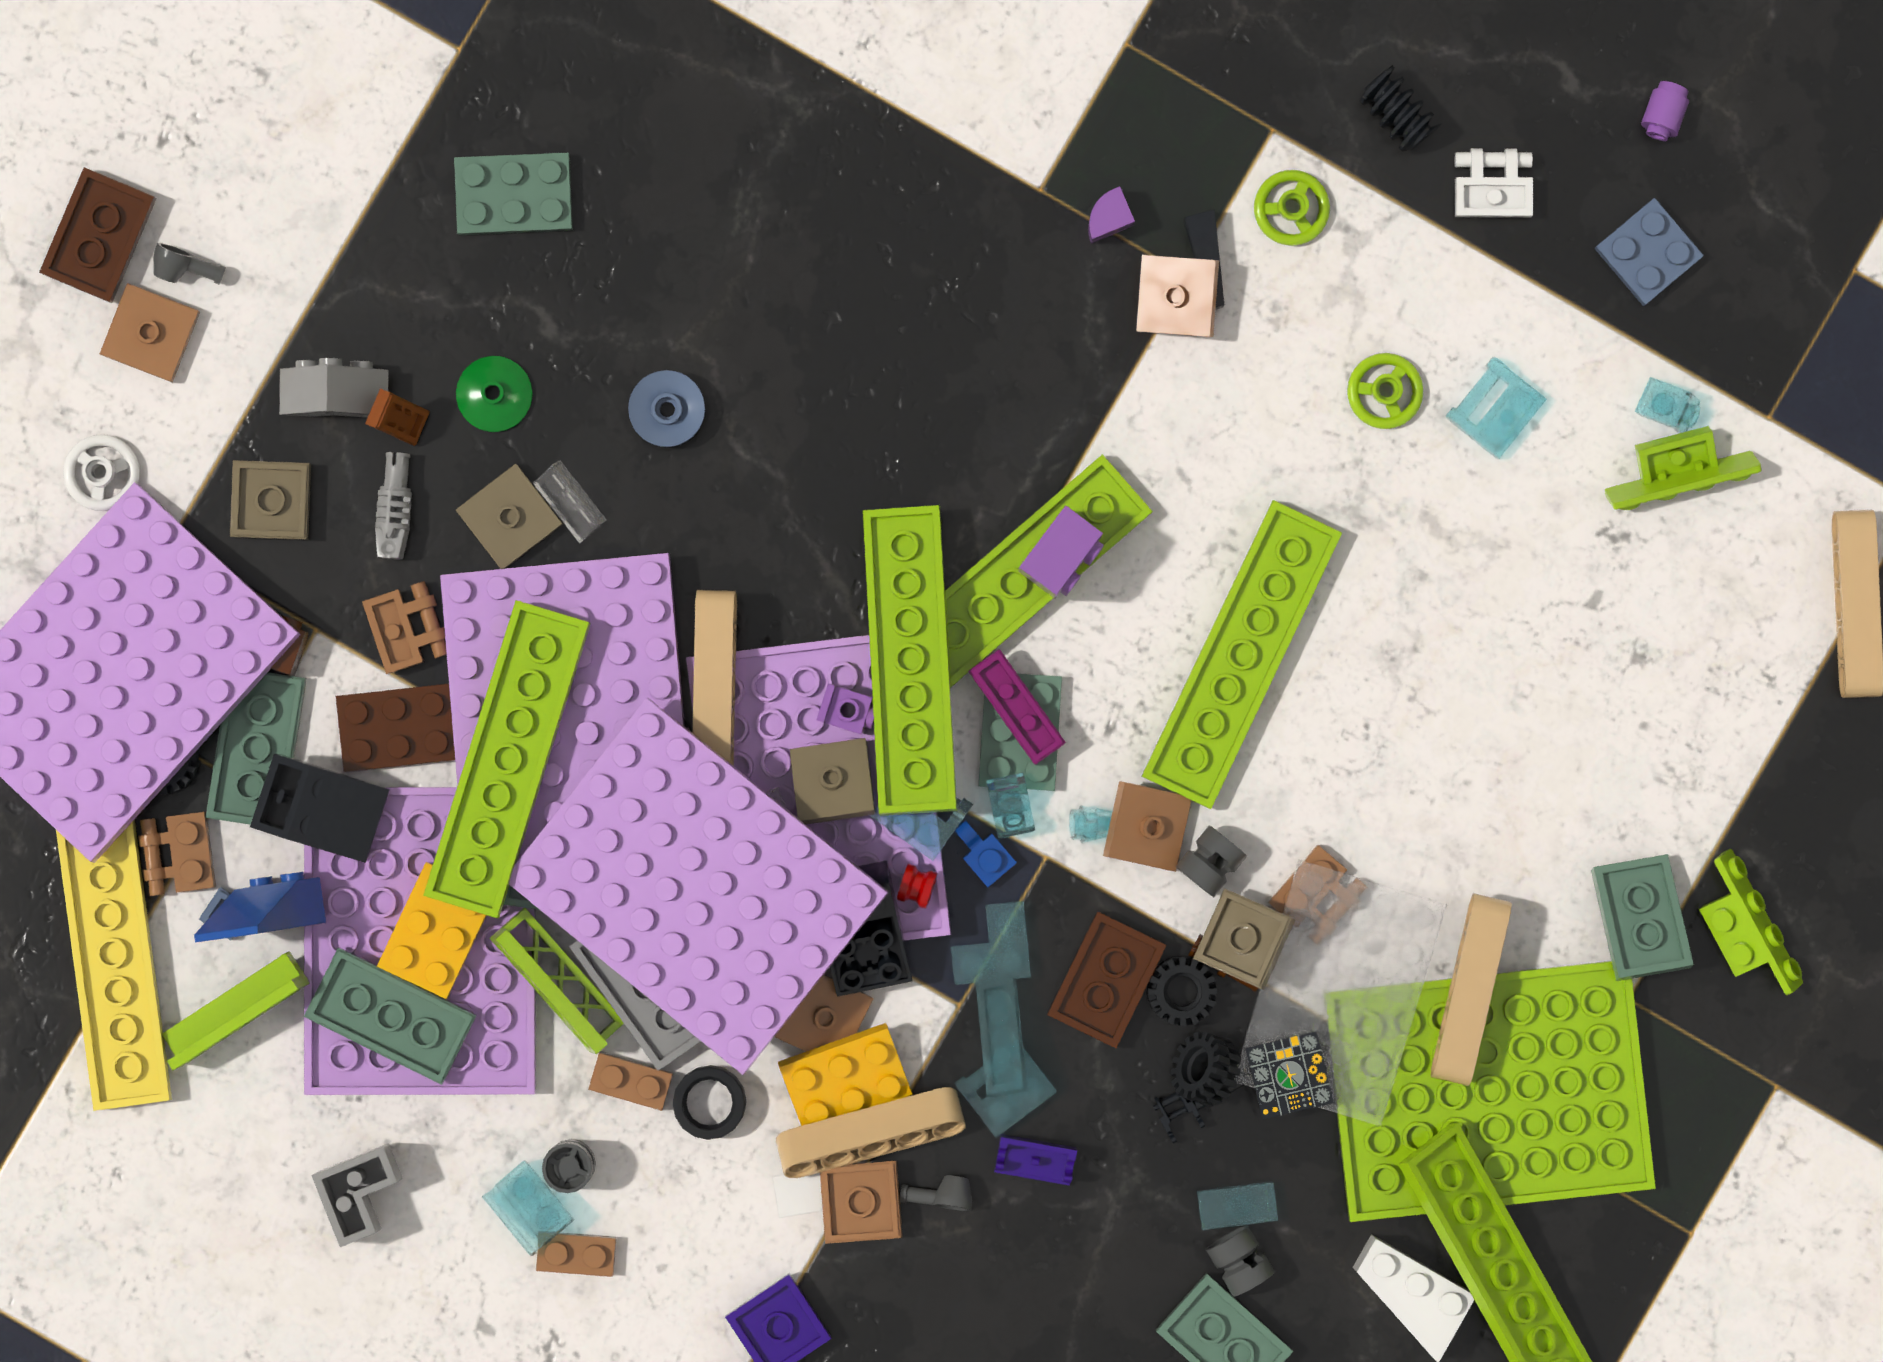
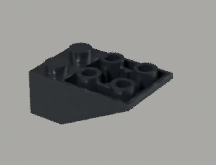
M274 754L250 828L366 863L390 789L283 754Z
M887 860L858 866L889 891V893L830 966L837 997L912 982Z

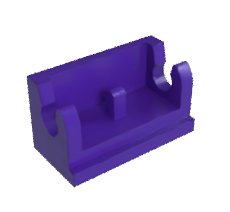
M1001 1134L994 1172L1070 1186L1077 1148Z

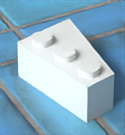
M1371 1234L1353 1266L1354 1270L1435 1361L1439 1362L1474 1302L1472 1294L1458 1283Z

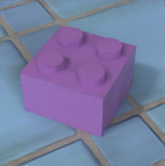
M1065 505L1020 565L1018 572L1054 599H1056L1060 592L1067 596L1081 577L1076 573L1080 565L1085 562L1090 566L1102 550L1104 545L1099 540L1103 533Z

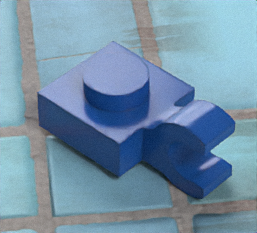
M966 820L954 829L971 850L963 859L987 887L992 885L1017 863L992 833L982 840Z

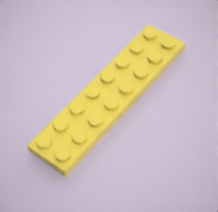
M135 819L95 863L90 862L56 830L93 1111L172 1100L165 1043L162 1036L163 1028Z

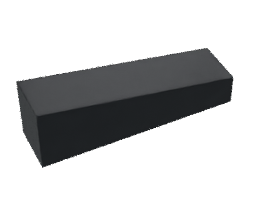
M1215 209L1185 217L1184 224L1194 259L1219 260L1216 309H1220L1225 304Z

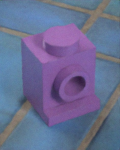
M828 684L816 720L863 735L865 728L872 729L874 725L873 697ZM845 703H852L855 706V714L850 718L844 717L841 712V708Z

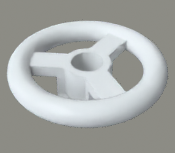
M93 435L78 442L69 452L63 470L66 488L73 499L80 505L97 511L110 510L134 482L138 484L140 475L139 463L133 450L122 440L110 435ZM97 446H107L118 451L124 458L111 462L102 456L91 457L85 451ZM77 461L83 465L82 476L84 480L93 486L91 497L86 495L76 482L75 467ZM103 465L106 469V474L103 478L97 479L94 474L95 469ZM128 469V479L124 488L117 495L104 499L105 487L112 481L114 474Z

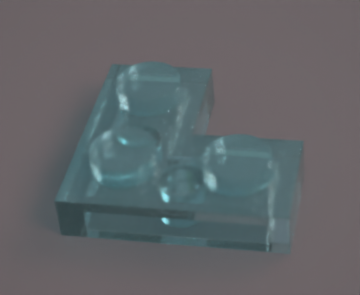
M1024 901L985 904L989 943L951 946L955 985L1031 978Z

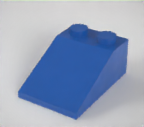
M304 872L280 875L281 883L273 884L272 876L249 879L250 887L235 889L194 934L195 943L326 923L320 877L304 879Z

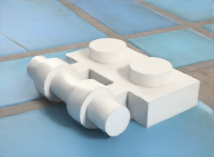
M1471 148L1470 152H1455V167H1470V177L1455 178V217L1531 218L1533 216V177H1518V168H1532V152H1517V149L1505 148L1504 152H1483L1482 148ZM1483 167H1504V177H1483Z

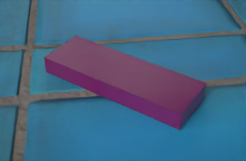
M1000 649L968 671L1034 765L1066 743Z

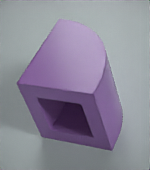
M1120 186L1105 193L1094 205L1088 224L1091 243L1134 225L1135 220Z

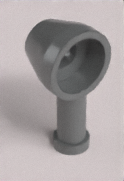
M157 243L153 256L154 276L168 282L177 283L184 273L189 271L213 280L214 283L220 285L226 269L225 266L220 265L219 267L195 258L190 253L179 248Z
M945 1175L938 1190L909 1187L908 1184H902L900 1203L912 1202L934 1205L950 1210L971 1211L972 1193L969 1179Z

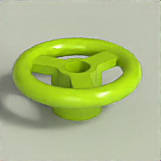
M1284 170L1270 176L1260 186L1254 201L1255 219L1262 232L1271 240L1288 246L1305 244L1317 237L1326 226L1330 213L1329 197L1323 185L1314 176L1300 170ZM1287 181L1298 182L1296 188L1284 192L1278 202L1266 203L1269 193L1277 185ZM1308 188L1316 195L1319 206L1317 218L1312 226L1305 217L1309 209V200L1305 195ZM1288 201H1296L1299 205V211L1296 213L1288 212L1286 209ZM1280 214L1284 219L1294 221L1301 233L1286 234L1278 231L1271 225L1266 215Z
M1379 353L1365 358L1355 367L1348 381L1347 395L1353 412L1361 421L1375 428L1392 429L1407 423L1417 413L1423 400V383L1419 372L1407 359L1396 354ZM1383 364L1396 366L1391 374H1382L1373 383L1360 382L1364 374L1375 366ZM1406 374L1411 382L1412 396L1408 406L1401 412L1397 401L1402 396L1403 385L1401 379ZM1382 384H1389L1392 387L1393 393L1390 397L1381 395L1379 388ZM1359 394L1373 396L1378 403L1386 406L1390 417H1378L1368 412L1362 405Z

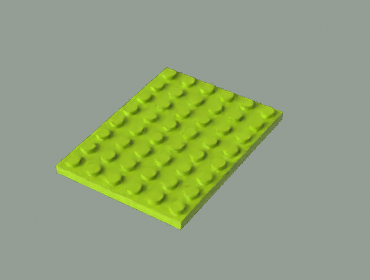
M1612 961L1497 973L1476 1066L1469 1086L1431 1077L1433 1057L1452 978L1324 992L1350 1222L1426 1214L1398 1164L1447 1125L1459 1123L1504 1205L1656 1189L1632 979L1616 981Z

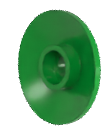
M487 356L474 361L463 371L457 383L456 400L461 414L471 425L483 431L502 432L515 427L525 418L532 403L533 392L528 375L516 362L505 357ZM490 386H497L500 390V395L495 400H490L486 396V391Z

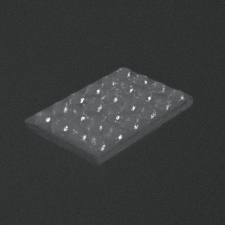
M1298 860L1282 913L1295 919V922L1265 989H1259L1240 1052L1241 1063L1236 1066V1068L1241 1069L1240 1076L1234 1075L1233 1080L1255 1088L1245 1048L1317 1031L1334 1103L1318 1107L1381 1126L1447 904Z

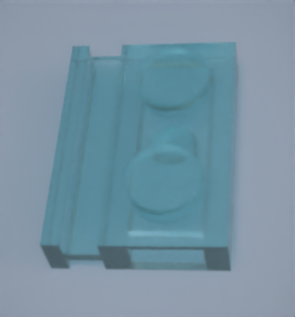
M525 1160L500 1180L492 1190L482 1196L530 1256L536 1254V1251L550 1242L575 1220Z

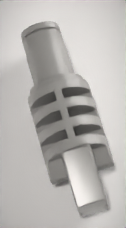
M386 452L384 486H380V490H378L375 523L377 557L399 560L404 557L410 531L412 492L410 488H407L411 455L407 453L397 452L395 454L394 452Z

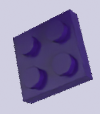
M790 1273L725 1315L726 1320L754 1362H797L832 1338Z

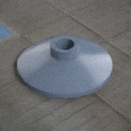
M664 370L647 375L635 386L629 399L628 412L633 428L645 441L656 446L673 447L687 442L698 432L705 415V403L703 395L694 381L682 373ZM665 403H671L675 407L674 414L670 417H665L660 412L661 406Z

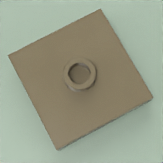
M233 460L230 537L308 540L311 464Z
M514 464L456 509V512L500 569L508 568L563 525L517 464Z
M866 738L790 749L797 818L804 824L876 814Z
M1224 888L1193 959L1264 990L1295 919Z

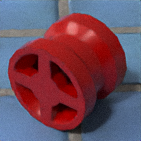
M908 863L898 891L897 900L903 902L912 900L919 907L927 909L938 873L931 870L926 873L918 871L915 865Z

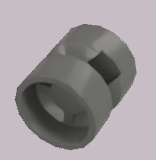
M1209 825L1196 840L1198 847L1196 851L1188 850L1175 867L1214 898L1227 882L1225 874L1227 872H1235L1247 855ZM1216 853L1218 858L1213 865L1208 859Z
M568 1139L559 1142L548 1151L543 1159L542 1172L545 1181L549 1187L557 1192L572 1193L580 1190L589 1182L595 1172L596 1161L594 1153L588 1145L579 1140Z
M1248 1225L1231 1231L1206 1248L1217 1269H1224L1225 1272L1222 1279L1233 1297L1251 1290L1275 1273L1265 1253L1256 1251L1259 1243Z

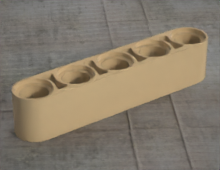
M1874 510L1834 511L1832 515V547L1840 694L1842 698L1881 697L1883 695V649Z
M697 590L695 599L692 733L734 766L736 591Z
M1475 893L1471 897L1431 1067L1432 1078L1469 1086L1472 1081L1510 919L1512 903L1509 901Z
M944 1087L783 1131L776 1137V1145L785 1177L801 1178L948 1138L962 1132L966 1124L957 1091L951 1087Z

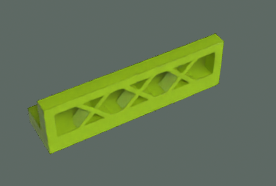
M522 908L489 938L589 1052L598 1054L608 1044L605 1040L624 1024L610 1003L526 908ZM523 920L534 930L533 947L521 946L510 933ZM539 937L548 947H539ZM527 951H532V957L528 954ZM538 951L553 952L559 959L558 975H547L538 965ZM564 966L573 976H564ZM551 979L557 980V985ZM563 980L579 981L584 987L583 1004L572 1003L563 993ZM589 994L598 1004H589ZM577 1008H582V1014ZM589 1008L603 1009L613 1020L600 1033L588 1022Z
M291 952L284 953L162 1033V1036L175 1055L167 1061L171 1069L174 1071L186 1065L309 985V980Z

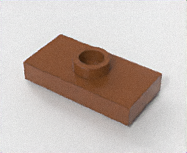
M379 389L365 424L415 446L428 418L429 411L391 392Z

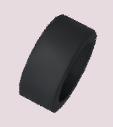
M709 1065L698 1067L683 1077L675 1089L672 1103L675 1118L682 1129L694 1137L711 1140L722 1138L736 1128L744 1116L746 1096L744 1087L734 1074L725 1068ZM700 1081H719L727 1087L731 1094V1112L725 1120L718 1124H701L693 1119L688 1111V1093Z

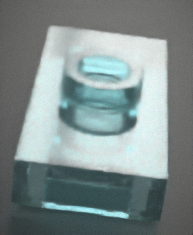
M1273 1181L1197 1191L1202 1230L1278 1221Z

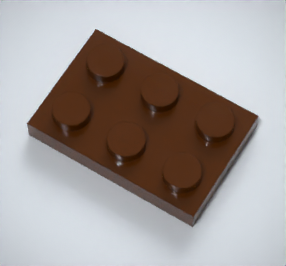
M84 167L39 273L104 301L113 303L157 198Z
M449 684L335 696L344 772L455 760Z
M1097 911L1047 1015L1107 1045L1117 1048L1167 945Z

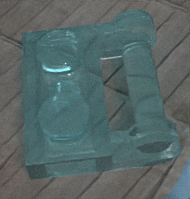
M1492 357L1486 364L1487 371L1457 408L1452 407L1445 417L1492 456L1500 459L1547 399L1511 371L1501 360ZM1501 379L1508 385L1479 423L1475 425L1468 417L1496 382Z
M957 798V811H951L953 814L947 822L934 813L880 816L878 806L875 809L876 814L871 815V817L934 861L974 804L966 798H963V800Z
M1016 1037L1006 1043L1008 1047L968 1078L963 1076L955 1082L957 1088L995 1138L1057 1092ZM1018 1059L1024 1068L985 1098L981 1099L976 1090Z

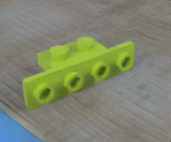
M1709 426L1635 445L1640 479L1606 488L1605 495L1613 509L1631 510L1640 506L1641 503L1655 499L1670 500L1676 497L1678 493L1690 490H1708L1715 484L1728 480H1746L1752 474L1762 471L1761 463L1752 451L1717 459L1713 432Z
M1728 849L1714 859V863L1730 893L1704 905L1699 910L1735 977L1768 962L1785 995H1789L1803 984L1801 968L1794 958H1790L1784 947V938L1781 930L1770 921L1765 911L1766 905L1762 895L1757 890H1754L1749 882L1745 863L1739 856H1735L1732 849Z

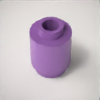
M1660 81L1658 88L1653 89L1641 125L1647 129L1646 134L1649 137L1660 141H1667L1669 137H1676L1678 135L1689 104L1687 99L1689 91L1685 87L1669 81Z

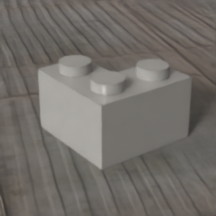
M320 358L319 361H296V367L280 369L279 415L303 417L337 415L366 418L369 416L379 389L388 391V370L373 369V362L350 361V366H342V359Z
M389 1143L311 1175L340 1247L375 1234L381 1229L368 1194L398 1183L403 1179Z

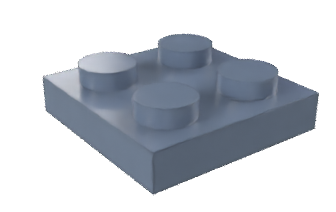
M1655 198L1594 248L1642 306L1650 302L1704 256Z

